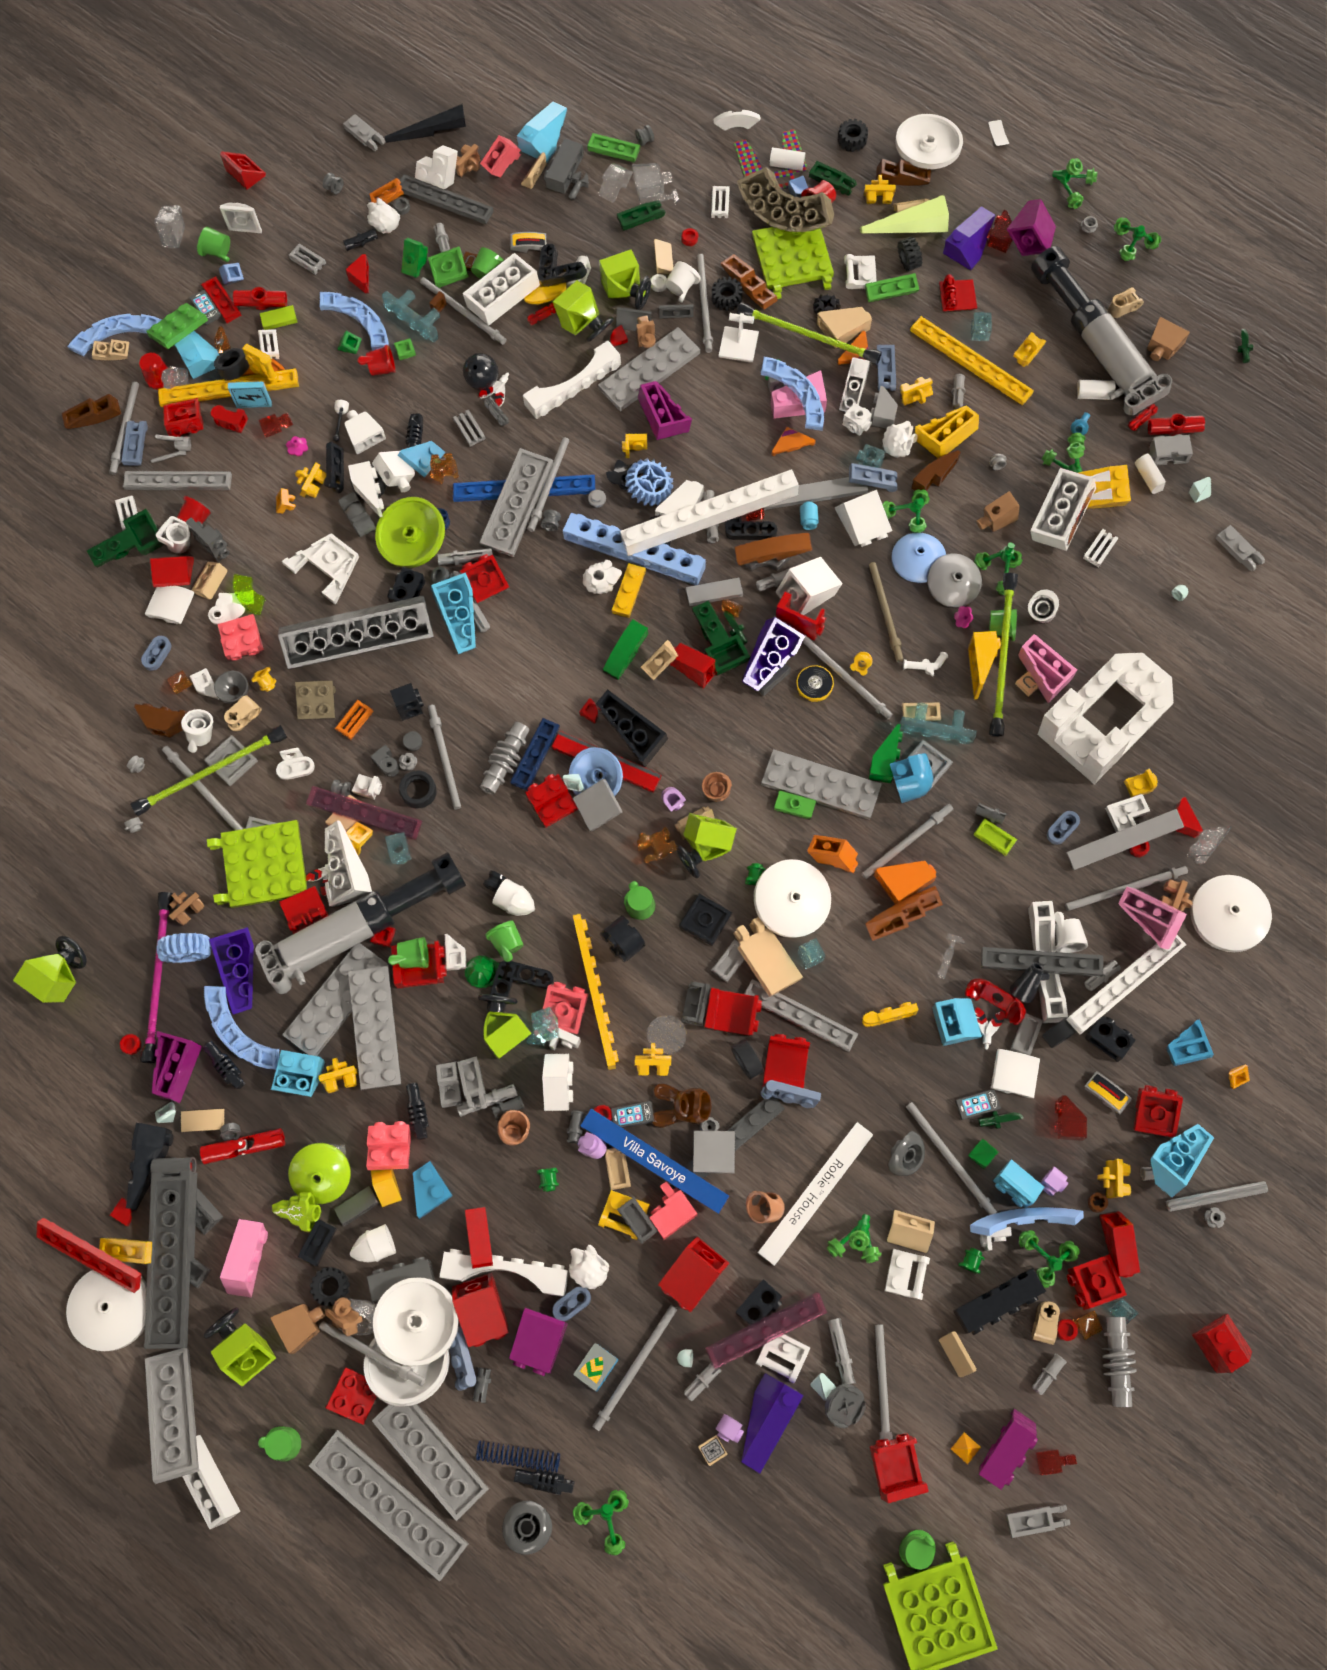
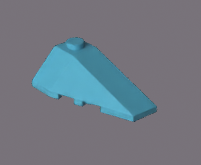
M555 102L550 103L531 119L517 135L518 148L536 159L544 152L546 163H548L556 151L557 141L560 137V130L564 123L567 108Z
M195 331L175 344L193 379L215 369L214 361L219 356L218 351Z
M466 572L431 585L430 589L458 654L476 648L473 592Z
M1197 1124L1179 1136L1161 1144L1150 1159L1155 1184L1170 1197L1175 1196L1187 1186L1214 1137Z

